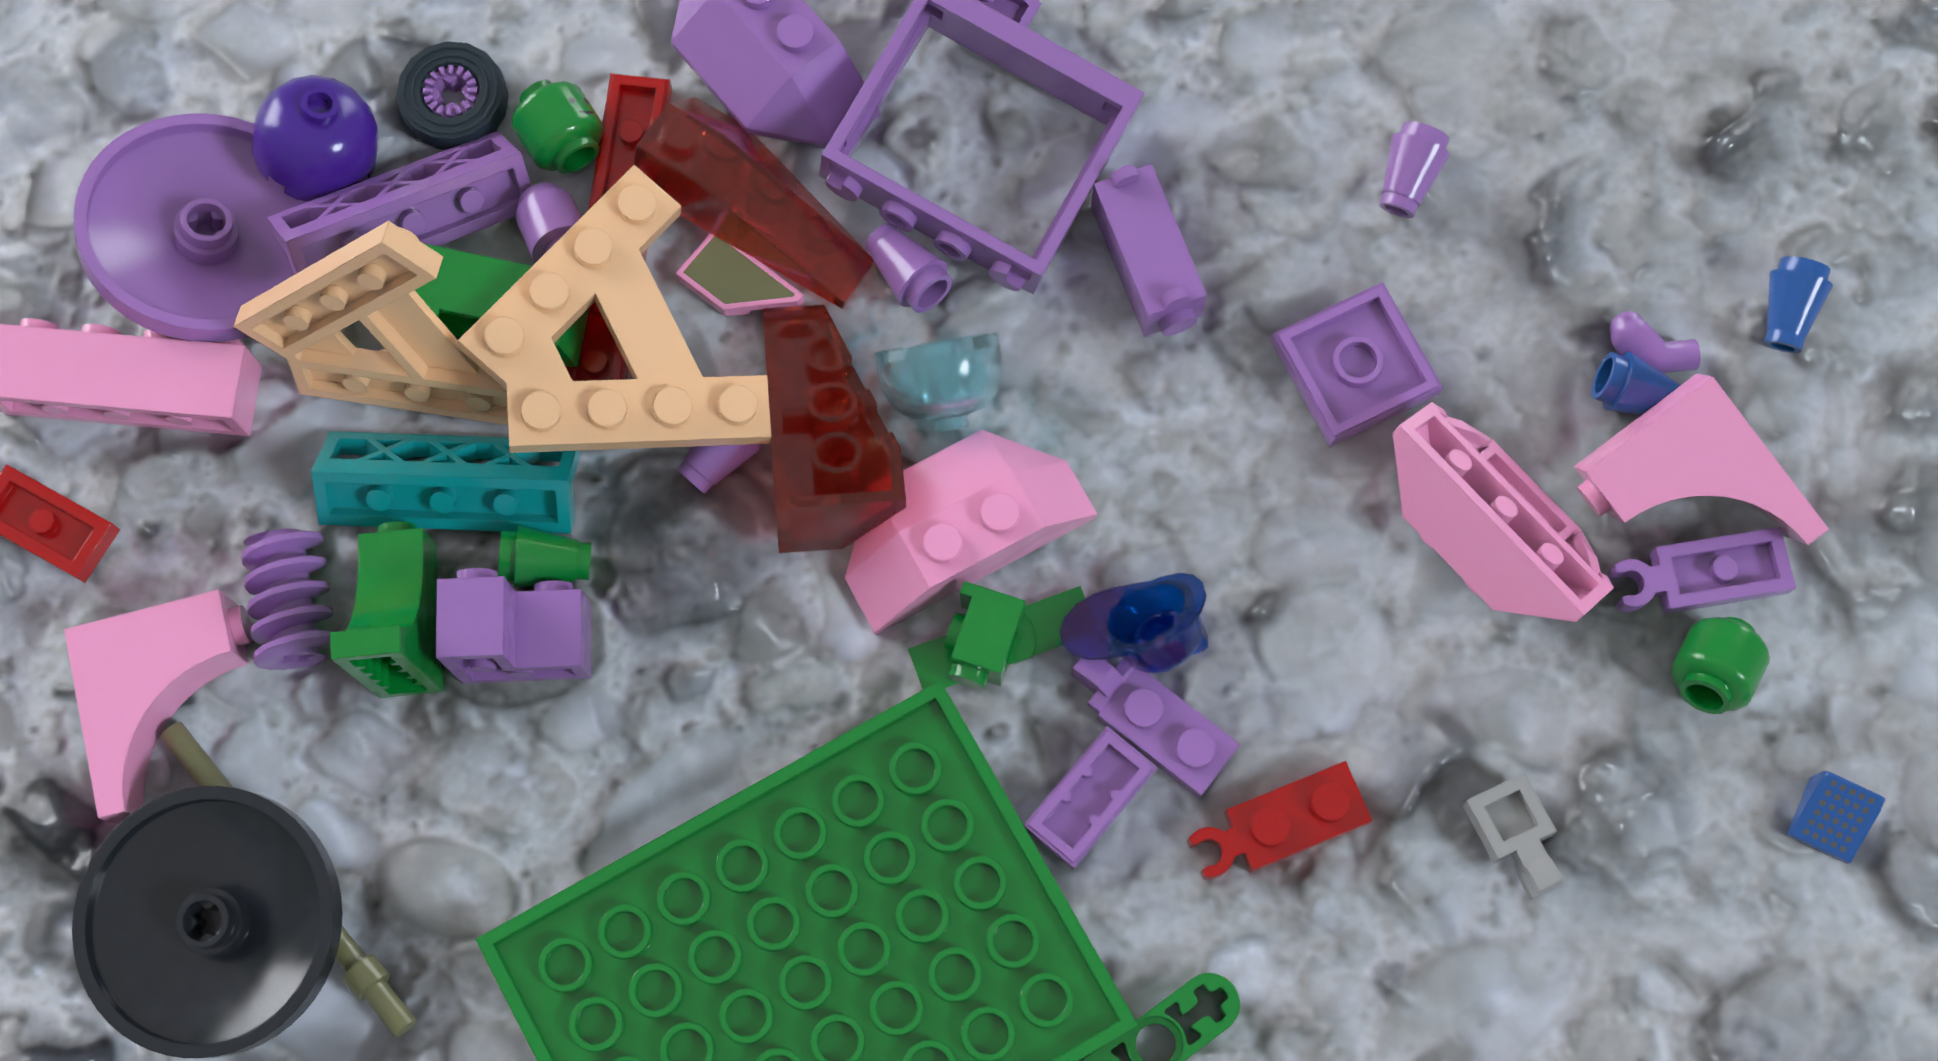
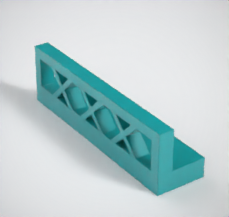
M329 431L311 470L318 524L378 527L388 522H411L416 524L417 528L477 531H517L518 525L548 533L572 534L576 520L573 480L581 453L580 451L510 453L509 437ZM341 454L366 455L358 459H339ZM413 457H430L423 461H405ZM475 459H493L484 464L468 463ZM538 461L560 462L559 466L531 465Z

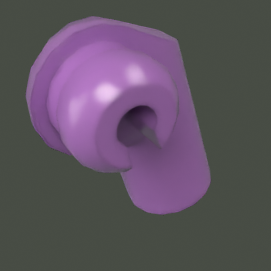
M1632 311L1620 313L1612 320L1610 325L1611 342L1620 355L1630 351L1662 373L1690 371L1699 368L1701 355L1696 339L1665 342L1643 320L1640 314Z

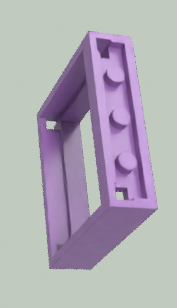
M913 0L823 151L819 177L825 179L826 186L841 198L849 201H857L859 198L879 209L881 217L890 225L907 232L912 231L914 228L932 238L935 247L946 256L962 262L968 258L988 269V275L991 279L1002 287L1012 291L1024 289L1034 294L1093 190L1094 183L1098 181L1134 117L1145 92L978 0ZM928 27L1106 125L1032 257L851 158Z

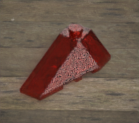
M692 97L670 102L636 145L634 165L682 206L680 216L759 260L761 263L841 309L845 307L873 266L874 261L871 255L755 134L747 133L735 119L702 100Z
M825 305L763 308L779 553L843 549L906 508L901 447L893 432H888L877 412V402L870 389H865L853 367L852 355Z

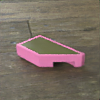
M716 228L676 272L679 282L725 317L750 314L752 310L786 307L787 310L799 309L805 302L804 295Z

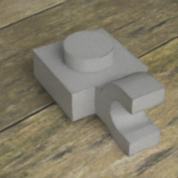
M1525 772L1465 801L1462 806L1493 863L1495 864L1512 856L1519 880L1530 900L1553 890L1556 884L1564 880L1541 841L1553 836L1557 830Z

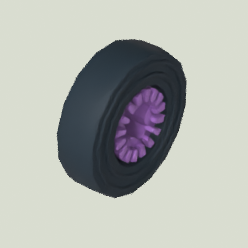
M446 41L428 46L409 60L399 77L397 101L405 124L419 140L437 149L447 150L497 131L506 117L509 94L502 71L485 51L471 44ZM463 87L462 93L466 101L463 100L461 106L451 102L444 108L445 102L441 96L442 92L449 89L451 92L456 93Z

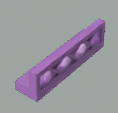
M495 131L476 140L463 143L266 218L273 235L285 249L295 275L387 221L409 230L422 243L434 246L443 245L516 216L518 200L521 194L531 187V182L521 152L503 135Z

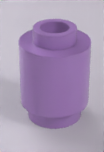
M539 183L529 187L521 194L517 203L516 222L534 264L582 217L572 195L553 183Z

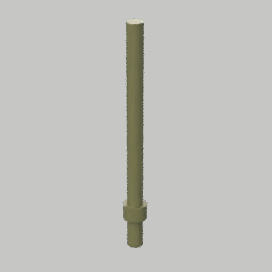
M182 722L171 725L161 734L160 739L198 787L224 786L233 788ZM342 926L339 948L335 958V962L345 973L341 981L357 1001L364 999L367 1001L395 1038L402 1036L416 1024V1018L387 983L390 974L374 954L366 956Z

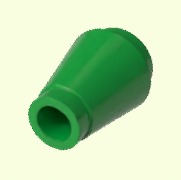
M518 525L517 531L502 530L498 577L504 576L508 582H514V588L530 587L543 581L574 582L576 580H589L592 542H579L577 539Z

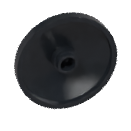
M199 786L165 794L139 807L123 819L100 844L86 868L77 892L72 921L73 951L81 982L88 997L103 1018L121 1035L150 1051L179 1058H216L248 1051L266 1043L290 1027L308 1009L324 986L333 967L342 932L343 911L339 881L329 854L315 832L304 820L279 802L260 794L224 786Z

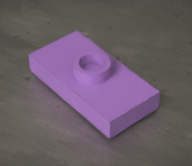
M1106 726L1025 822L1024 827L1030 835L1074 870L1152 777L1158 767Z

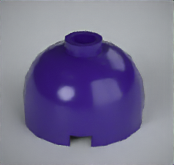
M317 75L297 77L271 91L259 107L254 123L252 154L258 171L267 181L269 175L276 183L285 187L284 194L296 200L312 201L360 183L367 176L368 179L375 170L377 159L378 126L371 107L352 87L330 77Z

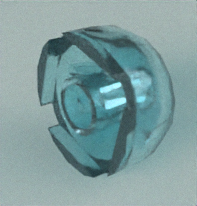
M999 332L920 343L909 348L897 347L874 352L878 379L884 397L897 413L909 420L930 421L932 433L969 427L967 415L977 412L990 404L998 393L1003 377V356Z

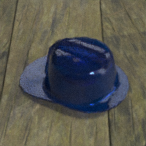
M1175 573L1151 581L1113 587L1094 593L1077 603L1065 616L1059 630L1061 643L1071 655L1086 660L1123 657L1141 672L1150 674L1168 672L1180 666L1192 655L1203 652L1208 648V634L1200 616L1207 597L1204 583L1193 574Z

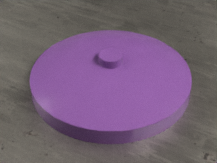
M207 113L180 114L155 119L141 124L114 139L89 165L78 187L74 203L73 217L76 248L83 269L92 285L114 309L126 318L154 332L189 341L219 342L243 339L250 336L233 327L241 305L294 275L287 253L273 235L266 217L309 201L296 200L284 194V186L276 183L269 175L267 181L260 174L252 154L254 123L235 117Z

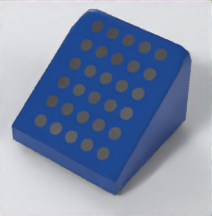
M1822 771L1809 778L1786 835L1849 864L1881 812L1885 798L1832 772Z

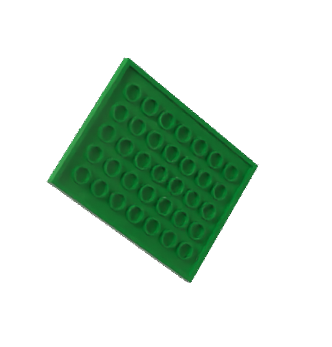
M941 680L475 939L537 1061H1080L1139 1026Z

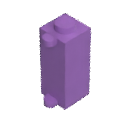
M1152 163L1137 169L1134 165L1120 167L1112 173L1111 178L1094 183L1091 201L1092 212L1144 337L1159 331L1164 336L1181 333L1195 325L1197 318L1202 316L1207 297L1206 291Z

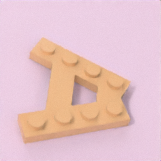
M635 165L458 340L459 349L507 390L510 453L770 443L771 424L767 375L703 377L642 256V253L680 216L682 206ZM595 302L633 379L572 381L554 343Z
M390 221L383 223L241 305L233 327L287 359L299 394L508 425L507 390L459 349L456 337L415 291L437 278L443 256L419 241L418 237L409 230L398 227ZM360 320L385 349L376 351L356 348L340 330Z

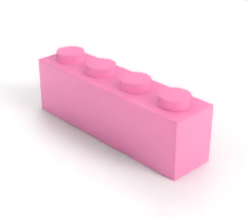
M34 318L21 319L20 325L0 324V411L3 414L250 436L262 365L244 346V343L238 339L219 342L188 341L166 336L152 330H145L143 336L121 335V332L117 329L100 324H84L81 331L60 329L59 326L49 321Z

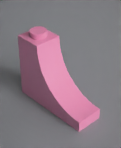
M1695 374L1574 466L1575 470L1584 480L1576 488L1599 517L1609 512L1612 517L1626 523L1639 513L1671 500L1694 496H1720L1741 500L1754 506L1779 525L1789 538L1809 545L1829 530L1713 376Z
M219 589L64 629L99 819L118 825L123 819L144 805L147 768L156 742L167 722L177 709L202 686L224 673L249 664L245 645L253 642L250 635L252 625L249 615L243 605L238 606L237 603Z

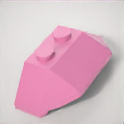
M1433 402L1429 403L1395 429L1393 432V442L1403 518L1419 533L1421 539L1464 580L1467 587L1478 594L1492 610L1577 622L1614 588L1608 576L1601 573L1598 558L1583 531L1493 439L1462 420L1448 417L1445 410Z
M980 430L869 489L845 575V581L871 629L877 635L961 590L964 581L974 583L1095 519L1097 512L1066 460Z

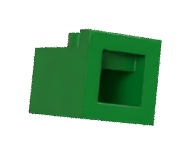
M964 581L960 590L961 608L966 609L967 613L964 615L955 612L944 643V649L953 651L951 656L952 665L948 678L975 689H985L987 682L1001 687L1026 616V601Z

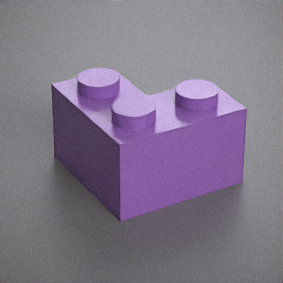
M487 568L457 571V578L437 579L436 658L463 684L591 678V603L581 589H573V584L570 582L543 581L534 585V591L516 592L504 576L497 577L495 570Z

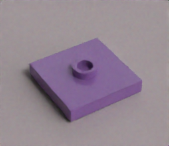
M1383 282L1275 332L1271 338V343L1329 447L1439 395L1443 389L1438 377Z

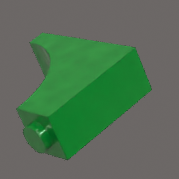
M388 522L379 525L375 533L358 534V580L353 614L345 631L330 632L331 660L379 698L444 692L443 665L436 658L437 549L436 543L423 528H417L416 524L411 522Z

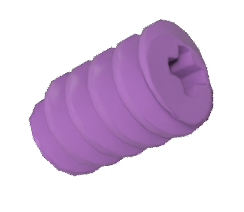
M290 528L260 532L244 540V545L248 547L242 552L241 562L247 570L251 571L245 577L244 587L249 594L255 595L249 600L247 611L253 619L259 620L252 625L250 635L255 643L262 645L254 652L253 656L254 664L258 668L268 670L297 669L314 666L327 659V656L320 654L319 648L330 643V632L334 631L316 629V623L332 617L334 614L333 608L326 605L313 604V598L328 593L330 591V583L310 580L309 575L324 569L327 566V560L322 556L307 555L306 552L307 549L323 543L324 537L320 532Z

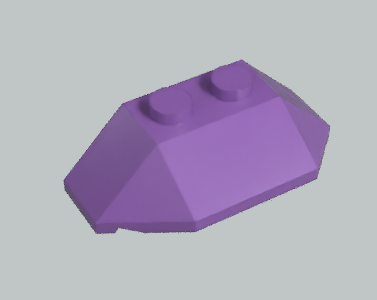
M679 0L671 39L672 47L741 127L750 134L789 142L816 144V147L825 149L862 88L864 81L840 40L804 0ZM880 110L878 111L874 120L881 115Z

